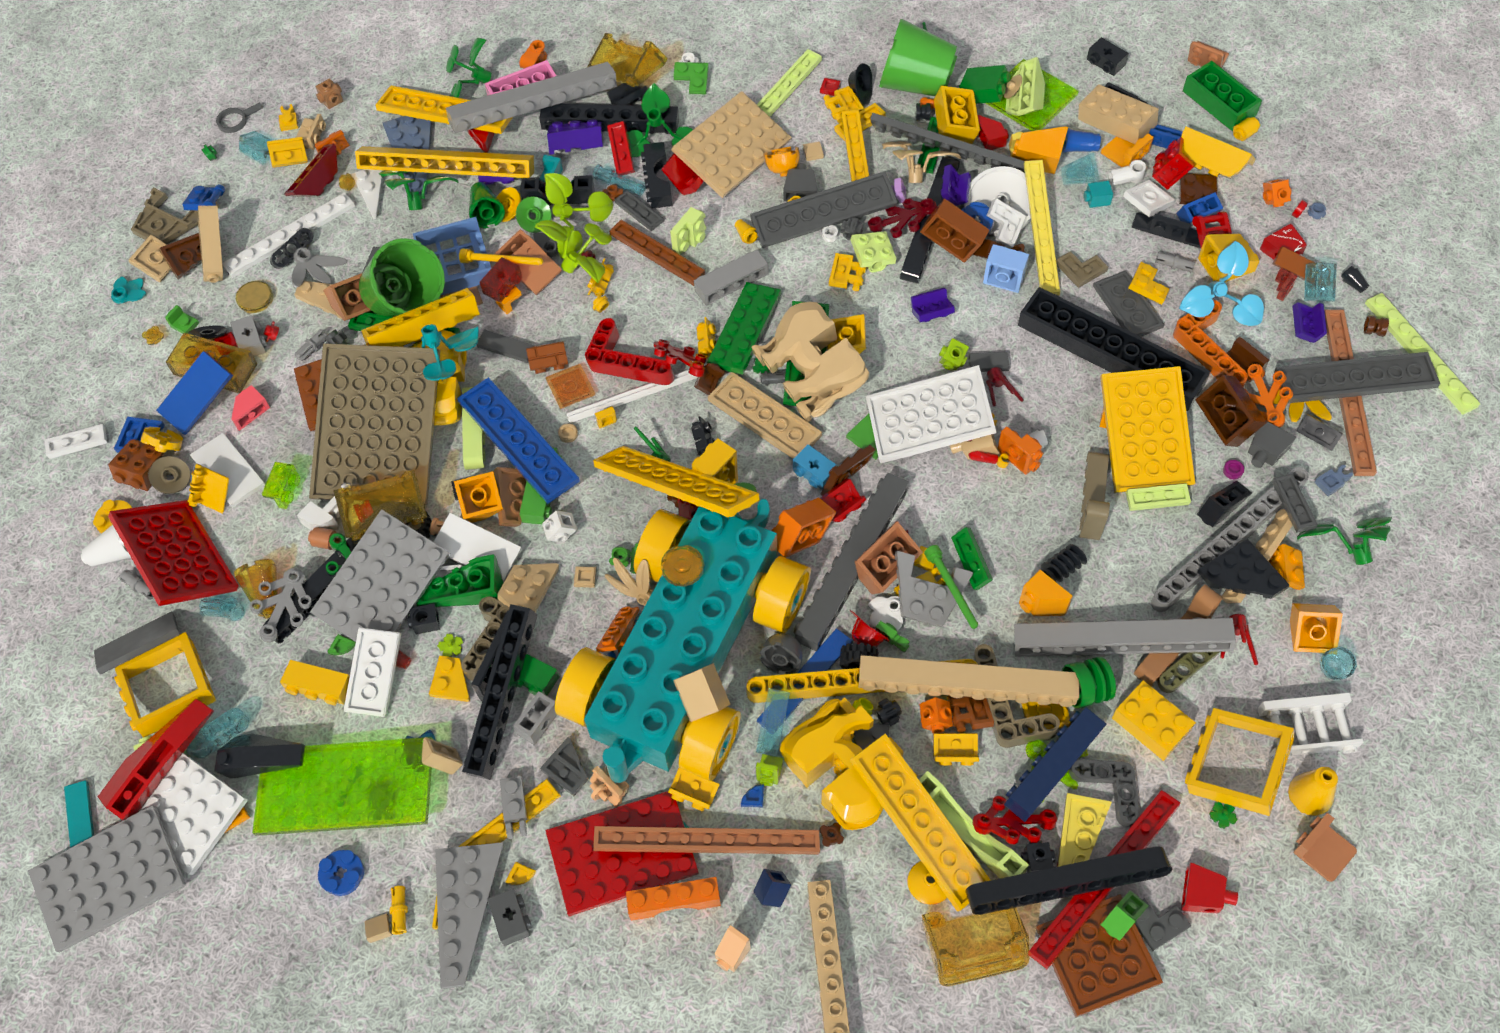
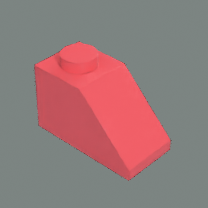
M250 385L236 396L231 420L240 431L270 407L266 399Z

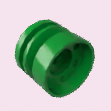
M1100 656L1087 659L1084 662L1079 661L1063 666L1062 671L1075 672L1079 680V698L1076 705H1072L1074 708L1090 706L1094 702L1110 701L1115 697L1116 681L1114 673L1105 658Z

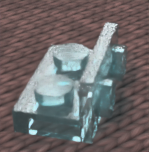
M252 131L239 136V151L258 163L265 165L267 155H269L267 141L272 140L257 131Z
M1323 262L1306 264L1304 301H1335L1337 264Z

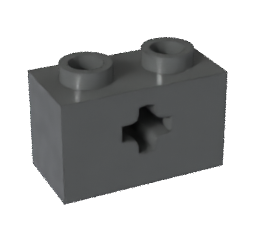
M513 888L487 898L503 946L530 936L528 929H531L532 925L528 915H523L521 908L525 907V903L521 894L517 895ZM513 912V920L509 921V913Z

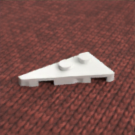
M363 169L351 175L374 220L378 215V204L382 191L381 185L383 184V178L379 173L383 170Z

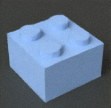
M993 244L986 262L983 283L1019 293L1025 277L1029 254Z

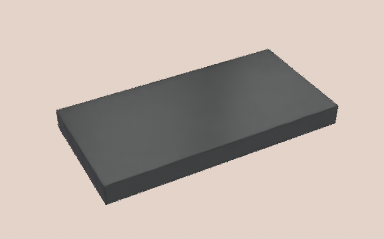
M1126 270L1093 283L1094 289L1122 328L1140 337L1164 328V323L1143 295L1128 289L1132 279Z
M171 611L95 649L94 657L98 673L103 674L179 636L180 633L173 612Z

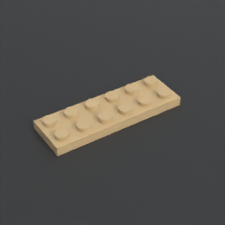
M733 372L708 396L710 403L792 459L808 444L812 447L822 437L820 430Z

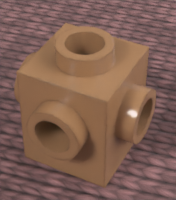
M330 78L315 86L318 100L320 103H324L328 109L343 102L340 86Z

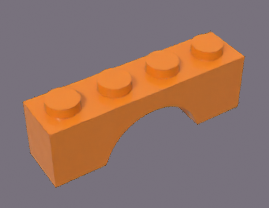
M717 877L626 892L628 915L631 921L655 917L659 913L673 909L693 908L699 910L721 906Z

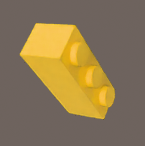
M290 660L280 683L285 688V692L291 695L300 693L311 700L320 698L330 705H336L337 703L344 705L350 676L349 674Z

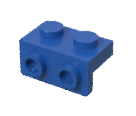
M1158 124L1149 131V134L1154 137L1152 145L1168 149L1172 141H1177L1183 131Z

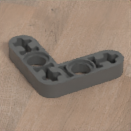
M1079 759L1069 769V774L1075 781L1113 784L1116 819L1120 825L1125 827L1132 826L1139 818L1135 771L1131 764L1122 761ZM1078 766H1080L1081 770L1085 771L1082 775H1080L1079 771H1076ZM1096 768H1105V770L1107 771V776H1099L1096 772ZM1121 769L1128 773L1125 777H1123L1122 773H1115L1112 776L1113 772H1119ZM1120 790H1128L1130 792L1131 798H1122L1120 795ZM1132 804L1127 808L1128 815H1132V817L1127 820V816H1123V814L1126 812V805Z

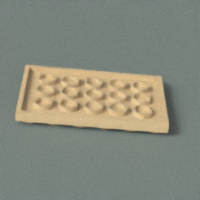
M741 91L676 143L671 151L723 198L765 163V152L768 155L772 154L771 150L784 147L792 137Z

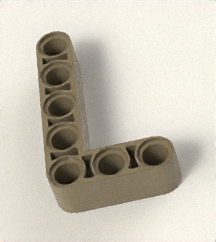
M1088 451L1079 538L1100 540L1106 525L1110 509V503L1105 502L1109 454Z
M981 644L976 647L974 661L978 665L998 666L992 647L987 644ZM979 655H987L988 659H981ZM986 698L994 719V727H992L994 735L1001 747L1010 748L1045 741L1057 735L1060 721L1056 715L1048 713L1014 720L1008 700L1000 702L992 698ZM1001 712L1006 717L998 718L995 714ZM1044 724H1052L1054 729H1046ZM1029 727L1033 730V733L1026 734L1022 729ZM1007 732L1011 734L1012 737L1004 738L1001 734Z

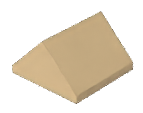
M714 663L673 680L677 691L680 693L679 696L690 722L731 705Z

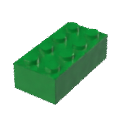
M1212 60L1188 75L1183 87V92L1231 131H1233L1234 126L1246 118L1255 117L1262 102L1258 96Z

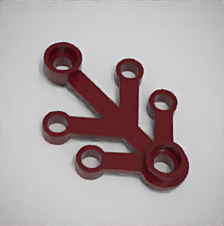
M911 198L905 199L902 202L904 208L894 206L885 209L887 215L893 217L884 220L880 217L871 218L868 221L869 229L873 233L881 232L884 226L898 222L896 226L891 228L890 232L893 238H899L903 234L902 228L913 216L917 215L908 223L910 232H916L920 228L919 223L937 208L936 202L931 198H926L921 202L913 201Z

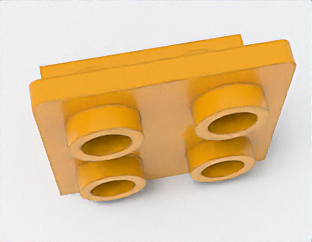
M1147 134L1133 144L1116 136L1101 149L1100 153L1120 167L1129 166L1132 161L1141 160L1150 151L1154 137Z

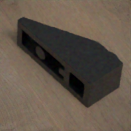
M1236 480L1210 496L1197 515L1205 524L1213 528L1241 505L1252 492Z

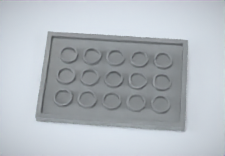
M381 509L310 613L355 642L359 627L398 632L409 616L410 609L415 607L450 553Z
M153 805L28 870L55 951L59 953L186 886L158 810Z

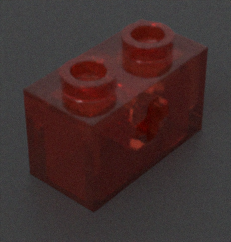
M501 257L479 283L484 295L501 303L505 297L509 296L511 290L520 283L523 277L519 265Z

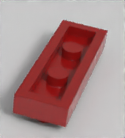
M621 121L608 125L616 174L623 176L634 173L635 169L625 122Z

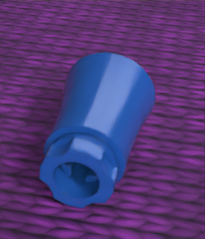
M1068 128L1062 153L1098 152L1101 136L1093 132H1083Z

